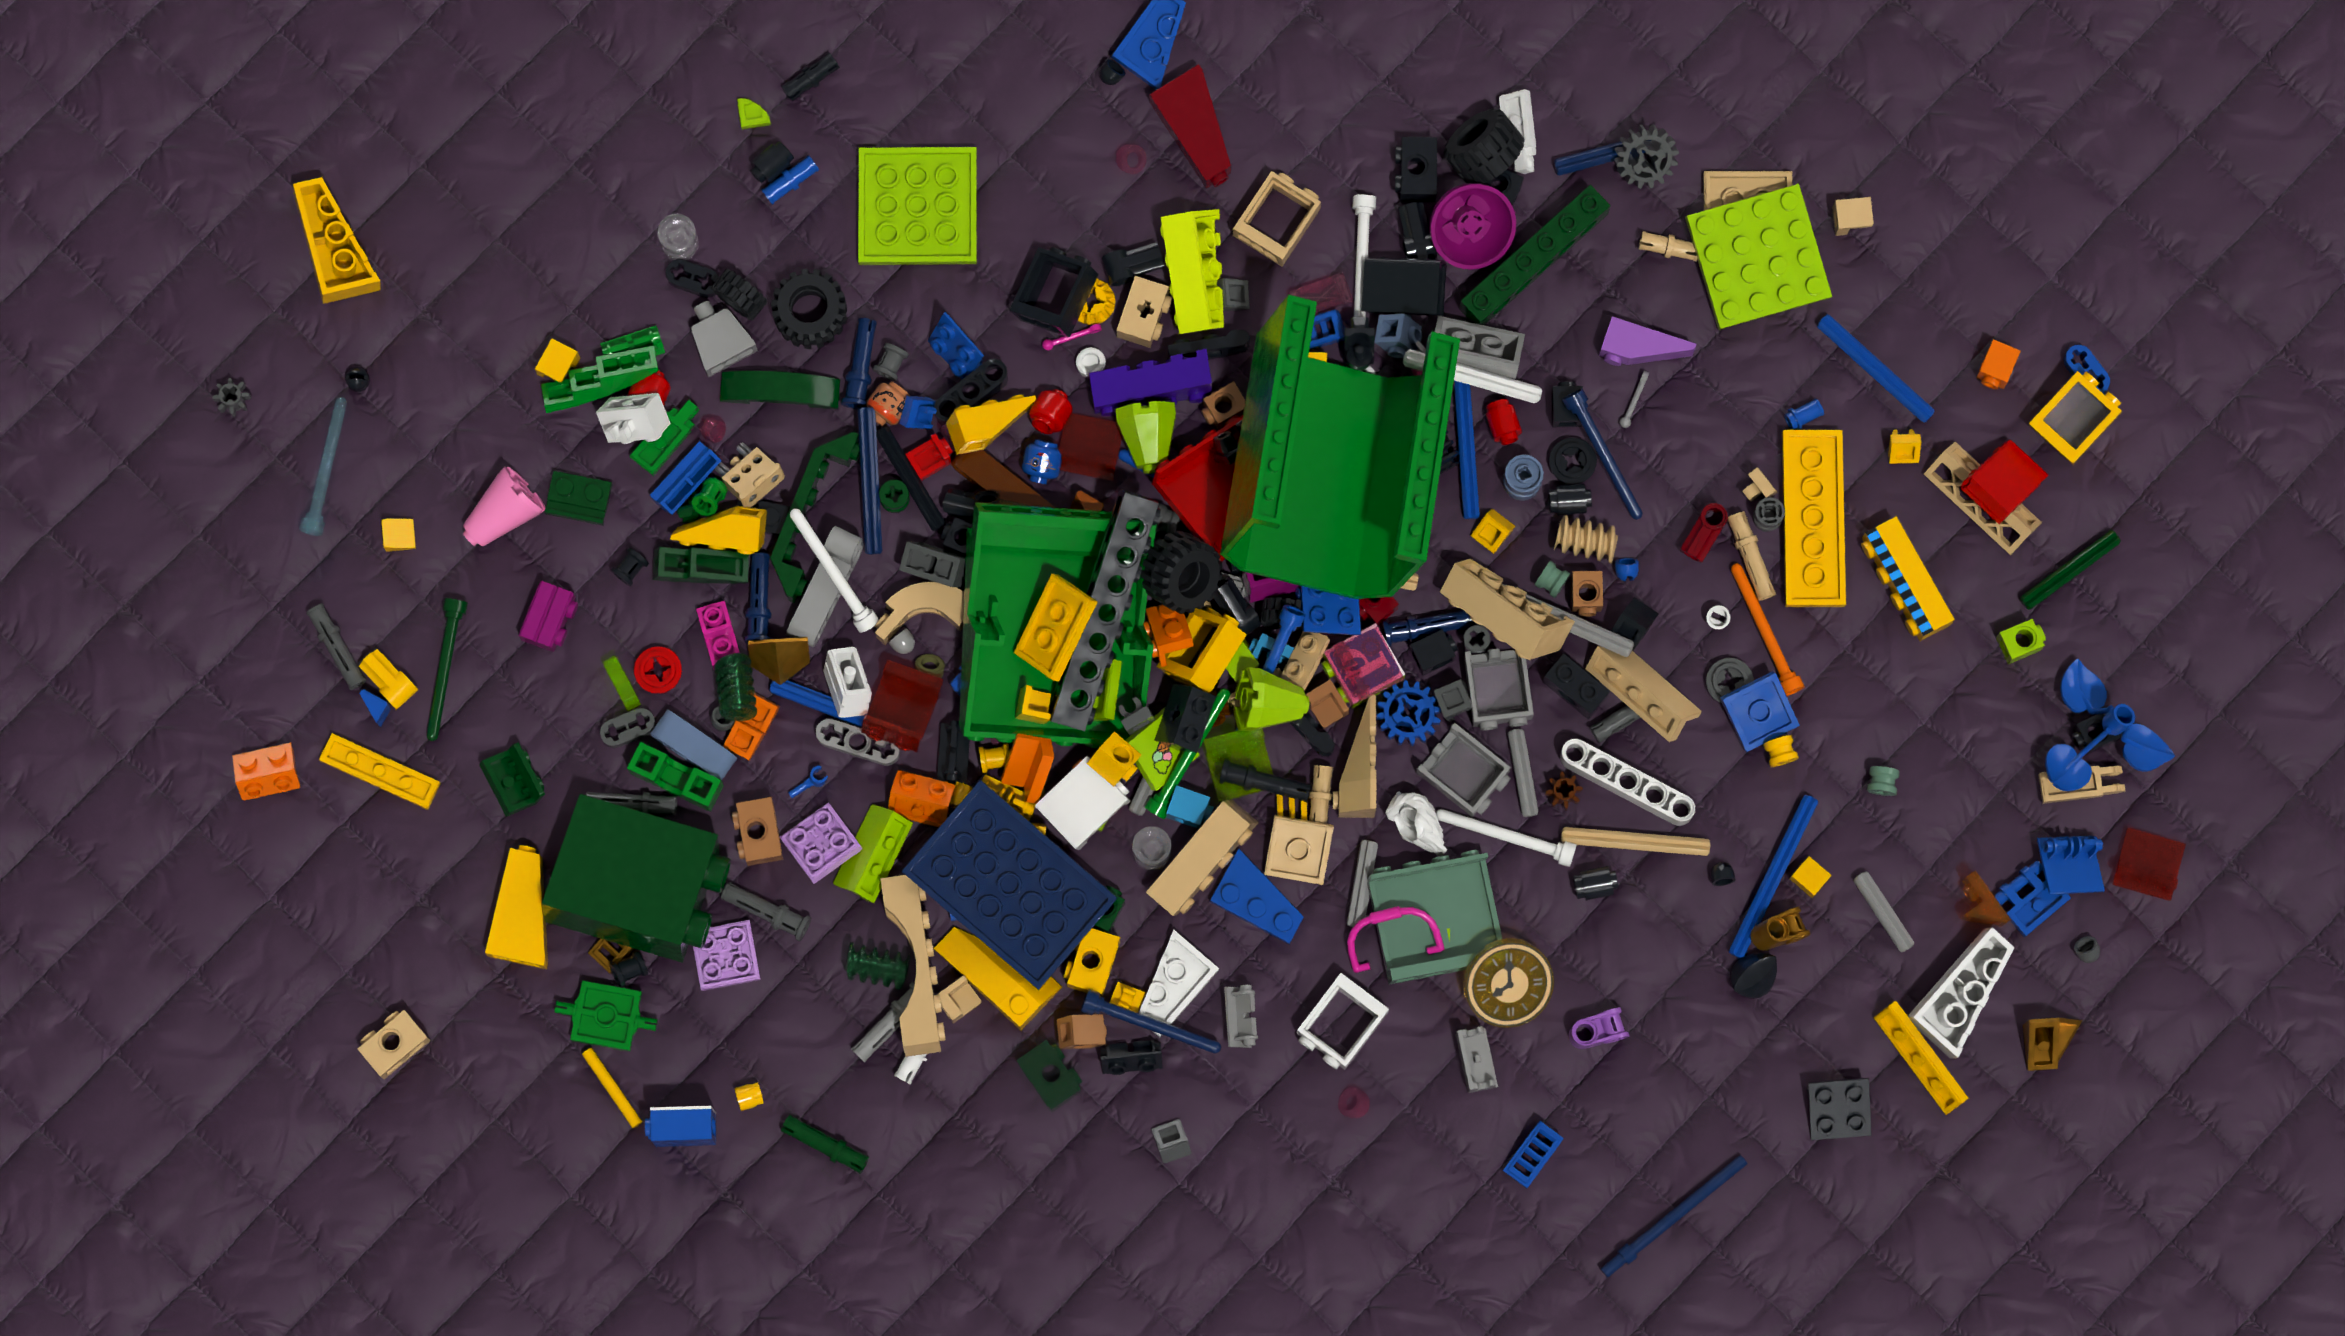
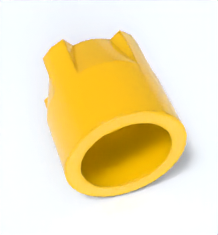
M955 782V790L950 807L956 809L973 788L967 784Z
M758 1082L734 1088L740 1111L763 1104L764 1101Z

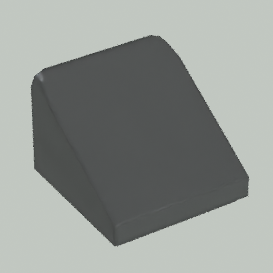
M1228 278L1217 280V286L1223 290V311L1250 309L1248 280Z
M1180 1119L1151 1129L1163 1163L1183 1158L1192 1153Z

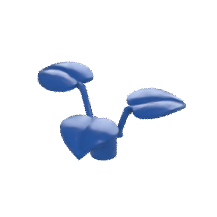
M2076 659L2069 665L2063 674L2060 685V693L2064 703L2075 713H2081L2087 709L2091 715L2106 714L2102 720L2104 731L2081 750L2078 755L2067 744H2057L2047 752L2045 767L2053 786L2068 792L2084 787L2091 778L2092 768L2081 758L2108 734L2119 735L2122 733L2120 739L2125 743L2122 749L2123 756L2129 765L2138 771H2152L2175 757L2173 751L2156 733L2144 725L2133 724L2135 722V713L2128 705L2119 704L2115 708L2112 705L2107 708H2101L2107 699V691L2101 680L2088 670L2079 659Z

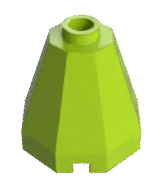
M1151 401L1146 406H1141V403H1133L1116 408L1117 426L1136 468L1143 469L1145 474L1155 473V468L1161 462L1167 460L1176 422L1175 402Z
M1248 667L1246 670L1241 671L1235 690V699L1240 700V707L1234 708L1238 730L1254 731L1302 719L1303 714H1307L1309 710V697L1305 695L1303 688L1260 668Z

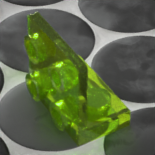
M1263 728L1254 731L1238 730L1203 740L1205 754L1219 802L1263 791L1256 788L1246 791L1243 790L1242 786L1227 782L1219 784L1225 758H1229L1232 763L1244 766L1252 764L1254 767H1257V771L1273 775L1264 742Z

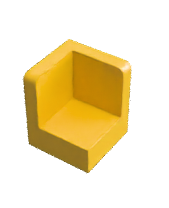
M551 339L535 367V371L542 378L547 376L561 383L570 367L576 368L581 358L578 351Z
M1025 685L1020 689L1015 719L1045 724L1050 721L1051 714L1048 713L1051 694L1032 690V686Z

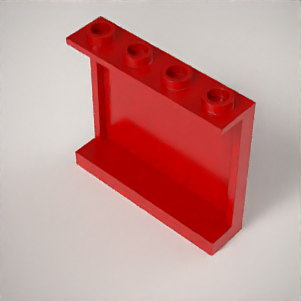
M1243 415L1233 416L1225 423V427L1219 431L1211 430L1197 445L1193 446L1190 444L1180 451L1178 457L1172 461L1167 459L1161 462L1155 468V475L1152 481V485L1196 538L1215 548L1219 555L1235 466L1234 464L1227 465L1224 461L1220 463L1215 462L1212 455L1218 451L1214 437L1229 431L1232 432L1235 440L1238 439L1240 433L1236 424L1243 419ZM1220 555L1219 561H1223L1225 558Z

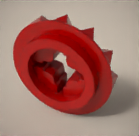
M660 646L651 647L643 651L637 658L634 666V675L642 689L652 694H665L667 691L675 688L682 677V665L678 656L672 650ZM654 659H657L661 667L668 668L662 672V682H660L655 674H647L654 670Z

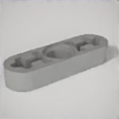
M825 719L817 725L816 737L824 747L884 766H890L899 759L900 748L893 738L834 719ZM830 726H834L835 733L843 735L844 729L849 730L844 738V746L839 745L841 739L837 737H831L829 741L825 740V735L821 733L822 730H828ZM856 734L863 735L867 740L866 746L862 750L852 749L849 745L852 736ZM872 738L877 739L875 742L877 747L885 748L886 744H890L891 750L895 752L894 755H888L886 759H883L882 753L874 749L873 755L867 754L872 746Z

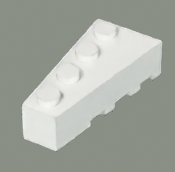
M1992 927L1982 930L1908 1015L1915 1027L1950 1059L1960 1056L1968 1035L1971 1034L1982 1008L1985 1007L1989 999L1988 996L1994 984L1998 981L2014 950V947Z

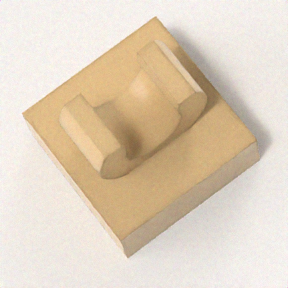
M1758 467L1748 474L1753 483L1742 491L1749 501H1753L1761 493L1766 498L1773 497L1778 493Z

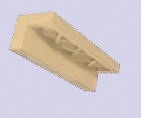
M1954 442L1936 459L1924 475L2011 555L2042 522L2022 503L2000 524L1996 521H1987L1982 516L1981 507L1973 500L1962 498L1959 490L1962 482L1980 464L1958 443ZM1943 463L1951 470L1952 480H1943L1935 470ZM2003 527H2012L2020 537L2012 544L2004 537Z

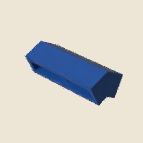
M699 441L650 494L651 499L665 512L673 515L722 460L710 448Z

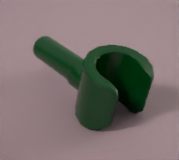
M701 484L690 495L688 505L678 508V516L683 518V523L699 519V513L692 506V499L699 493Z

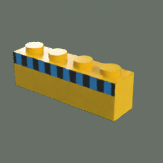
M1897 516L1865 532L1862 537V549L1869 559L1873 558L1878 566L1876 574L1883 585L1888 584L1893 594L1890 595V598L1898 611L1902 609L1907 618L1905 625L1912 636L1916 635L1919 641H1922L1950 626L1955 619Z

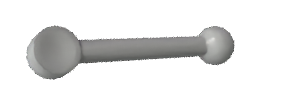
M1644 371L1625 417L1620 419L1619 423L1623 428H1628L1631 425V415L1649 376L1647 371Z

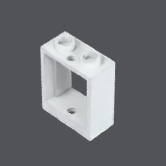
M1340 973L1298 1028L1297 1034L1300 1036L1298 1041L1310 1051L1316 1048L1325 1055L1322 1059L1337 1070L1340 1066L1345 1070L1388 1014L1389 1008ZM1338 991L1374 1017L1344 1057L1308 1031Z

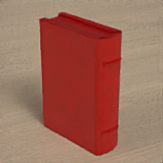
M2008 440L2000 447H1997L1992 455L1977 469L1971 471L1969 476L1962 482L1961 489L1991 518L2000 524L2049 475L2012 440Z

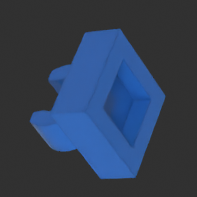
M906 396L899 424L906 428L932 429V417L937 412L934 407L936 401L930 397Z

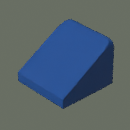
M365 689L361 690L359 694L375 722L381 727L391 710V706L385 700Z

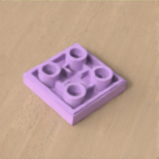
M829 802L780 836L784 845L813 884L863 850Z
M750 920L710 927L703 948L693 946L701 991L761 980Z

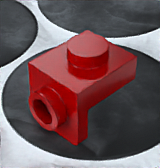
M936 433L930 435V440L905 454L921 481L951 463L949 455L953 451L944 437L939 439Z

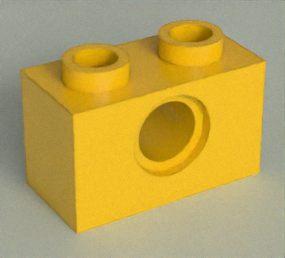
M1092 928L1074 949L1077 951L1075 961H1068L1063 977L1068 979L1067 986L1087 993L1088 989L1099 992L1100 996L1103 997L1120 944V937ZM1088 954H1094L1099 958L1100 962L1097 967L1089 969L1083 965V958Z

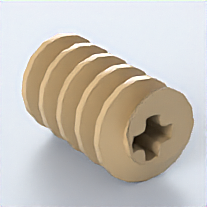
M1564 515L1559 523L1554 550L1558 544H1561L1562 553L1565 554L1569 547L1572 546L1574 556H1577L1581 549H1584L1585 558L1587 559L1595 551L1597 561H1601L1603 556L1607 554L1608 561L1612 564L1618 535H1616L1613 525L1605 533L1603 523H1599L1595 530H1592L1590 520H1587L1585 525L1581 527L1580 519L1576 517L1573 523L1569 525L1568 515Z

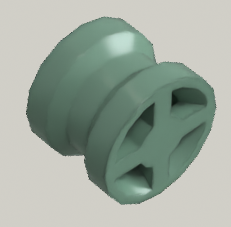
M1550 561L1539 576L1535 586L1539 589L1545 588L1549 591V595L1555 598L1571 573L1566 570H1559L1556 564Z
M1882 766L1870 767L1869 774L1872 778L1871 783L1867 786V792L1882 796H1896L1895 780L1899 778L1900 771Z

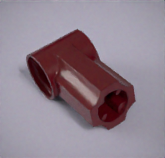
M1718 503L1706 505L1680 551L1694 561L1702 563L1720 532L1725 528L1728 519L1726 509ZM1709 512H1717L1721 515L1722 522L1718 525H1710L1706 521L1705 516Z

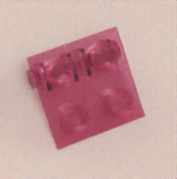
M1378 626L1345 643L1344 641L1338 642L1333 645L1332 649L1324 652L1351 706L1405 680Z

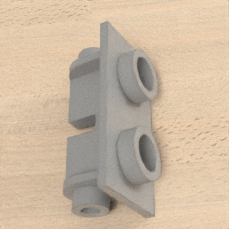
M1252 985L1224 987L1228 1047L1252 1048V1046L1256 1045L1255 1040L1258 1039L1256 1018H1250L1249 1015L1250 1012H1255V991L1252 990Z

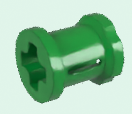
M716 478L705 479L702 491L692 499L694 510L706 517L714 515L718 509L719 501L724 500L727 495L728 489L726 485Z

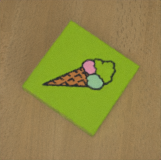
M1165 708L1154 716L1155 721L1134 732L1125 740L1141 754L1135 764L1150 789L1154 791L1159 790L1166 783L1184 752L1154 741ZM1198 752L1196 753L1192 761H1194L1198 756H1200Z

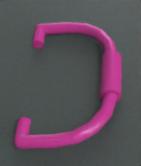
M1400 906L1371 912L1370 916L1356 923L1347 939L1348 955L1353 971L1358 973L1371 969L1369 962L1358 963L1355 952L1357 933L1364 926L1370 923L1377 924L1401 918L1402 915L1412 914L1421 917L1431 928L1436 943L1435 946L1426 948L1428 955L1444 950L1441 933L1435 920L1425 911L1414 907L1400 908Z

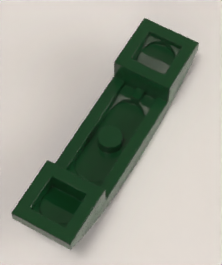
M777 371L722 372L720 402L750 404V401L808 405L809 408L838 409L840 379Z

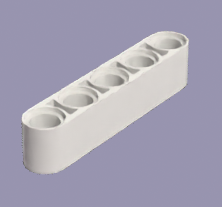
M1571 739L1563 745L1560 761L1564 767L1674 825L1682 826L1689 823L1695 813V804L1687 795L1582 740ZM1570 748L1579 749L1582 753L1581 760L1571 761L1568 759L1566 751ZM1604 762L1607 764L1609 772L1605 775H1598L1593 770V764ZM1622 776H1631L1635 781V787L1625 789L1620 785L1619 779ZM1653 789L1659 791L1662 795V801L1651 803L1646 797V792ZM1679 803L1687 806L1689 814L1685 817H1678L1673 812V806Z

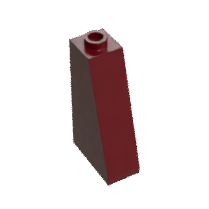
M1198 64L1149 94V102L1205 188L1211 185L1217 187L1229 179L1228 175L1231 174V164L1204 73Z

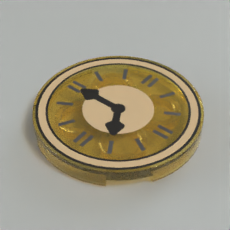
M1500 939L1484 946L1485 948L1468 964L1464 974L1463 989L1470 1008L1481 1020L1497 1027H1517L1530 1022L1545 1009L1553 993L1554 975L1548 959L1538 948L1521 939Z

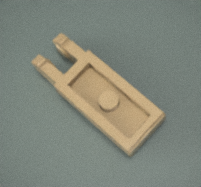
M2091 766L2092 775L2089 782L2081 789L2069 792L2062 791L2053 786L2047 772H2041L2038 774L2042 804L2096 798L2103 795L2125 792V784L2117 783L2102 786L2101 776H2117L2122 774V766L2101 768L2099 766Z

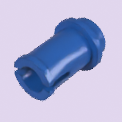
M1815 398L1795 410L1793 408L1788 409V413L1784 415V418L1791 430H1801L1802 425L1823 416L1824 410L1818 399Z

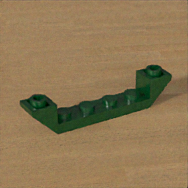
M851 432L814 448L770 558L790 602L795 603L797 596H803L808 580L804 579V570L785 563L786 560H792L797 547L793 542L797 533H800L790 517V512L796 508L805 515L808 506H814L819 490L815 489L819 478L824 480L830 463L826 462L827 459L850 467L852 460H858L860 456L858 433Z

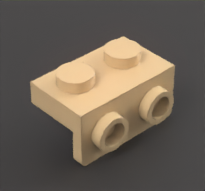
M1302 632L1280 678L1303 688L1305 692L1323 658L1324 652L1329 646L1330 639L1320 633Z

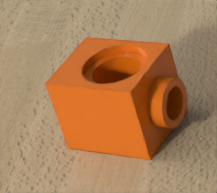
M1993 339L1976 378L1982 380L1981 383L1991 389H1998V387L2004 389L2021 351Z

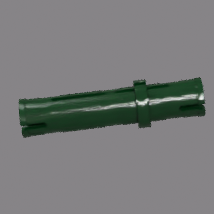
M792 1115L787 1117L783 1124L784 1127L781 1128V1132L830 1157V1161L834 1163L838 1161L859 1174L863 1172L869 1161V1156L847 1146L846 1141L842 1139L838 1141Z

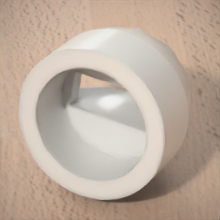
M1717 605L1709 609L1706 619L1712 628L1723 629L1730 622V613L1724 606ZM1715 612L1726 617L1725 622L1723 623L1711 617L1712 613Z

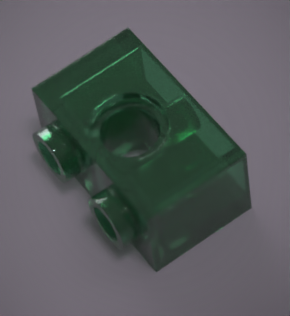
M1045 1040L1016 1061L1052 1113L1081 1093V1088L1078 1085L1082 1083V1080L1073 1068L1067 1070L1061 1060L1065 1056L1057 1044L1054 1043L1050 1046L1048 1041ZM1049 1067L1057 1068L1060 1071L1059 1079L1055 1082H1047L1043 1078L1045 1069Z

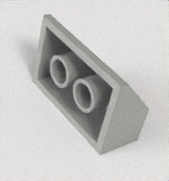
M1438 316L1435 332L1460 338L1457 363L1516 379L1525 334Z

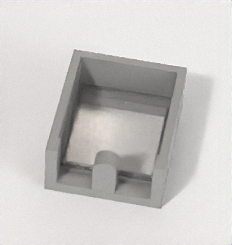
M1498 648L1490 649L1485 654L1471 655V651L1464 652L1463 659L1468 694L1474 707L1471 709L1472 726H1480V730L1484 731L1498 728L1497 724L1509 723L1510 727L1527 725V720H1532L1534 714L1526 659L1518 656L1515 650L1500 652Z
M1454 723L1450 732L1441 743L1436 745L1424 764L1417 768L1416 774L1425 779L1473 818L1477 812L1482 815L1490 806L1492 800L1489 797L1495 789L1501 792L1511 779L1508 776L1511 767Z

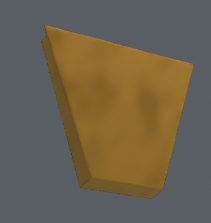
M808 637L748 641L750 666L779 685L810 663Z
M2046 1018L2032 1019L2023 1024L2027 1070L2058 1069L2059 1060L2083 1020Z

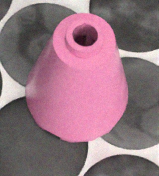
M505 466L497 474L463 524L465 528L463 535L472 545L476 546L479 544L485 546L540 515L546 507L536 492L532 493L527 487L529 484L516 471Z

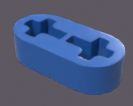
M2074 345L2070 347L2064 356L2066 369L2072 376L2077 371L2082 375L2087 371L2095 379L2100 377L2102 379L2101 389L2097 386L2096 388L2104 394L2110 385L2108 373L2086 346ZM2072 353H2075L2077 356L2082 354L2085 357L2082 363L2086 369L2080 363L2073 364L2071 362L2074 357ZM2079 384V386L2087 395L2094 397L2081 384Z

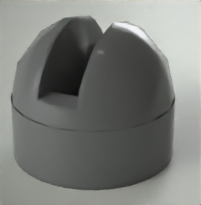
M726 705L716 707L711 715L712 726L718 731L729 730L736 719L734 710ZM726 715L728 719L723 724H720L719 721Z
M2083 937L2074 946L2078 958L2085 963L2095 962L2100 956V946L2094 937Z

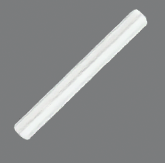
M1410 349L1405 352L1403 364L1406 367L1423 371L1425 353ZM1460 363L1456 364L1455 381L1531 403H1537L1541 399L1542 388Z

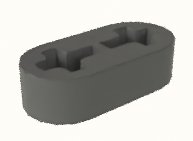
M639 708L606 721L600 729L601 739L608 747H622L650 735L656 726L655 718L647 709ZM640 715L644 719L650 718V721L646 723L647 728L641 730L639 726L629 728L630 725L638 722L637 717ZM614 726L616 730L626 727V731L618 734L619 739L617 741H613L611 737L606 738V735L610 733V727Z

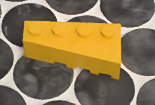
M323 178L294 183L293 194L322 303H330L380 291L381 282L379 277L371 267L366 254L358 244L352 229L340 212V208Z

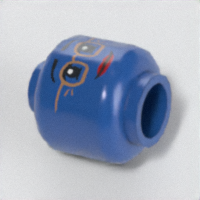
M1035 439L1034 443L1026 446L1022 471L1030 475L1029 481L1047 484L1048 479H1056L1059 476L1063 453L1057 448V443Z

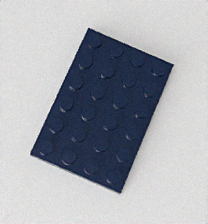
M982 780L974 786L902 870L908 878L1038 990H1040L1118 899Z

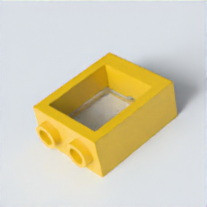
M2077 371L2029 423L2039 435L2073 465L2122 413V410L2118 408L2121 402L2109 391L2104 395L2098 390L2096 386L2099 382L2087 371L2083 375Z

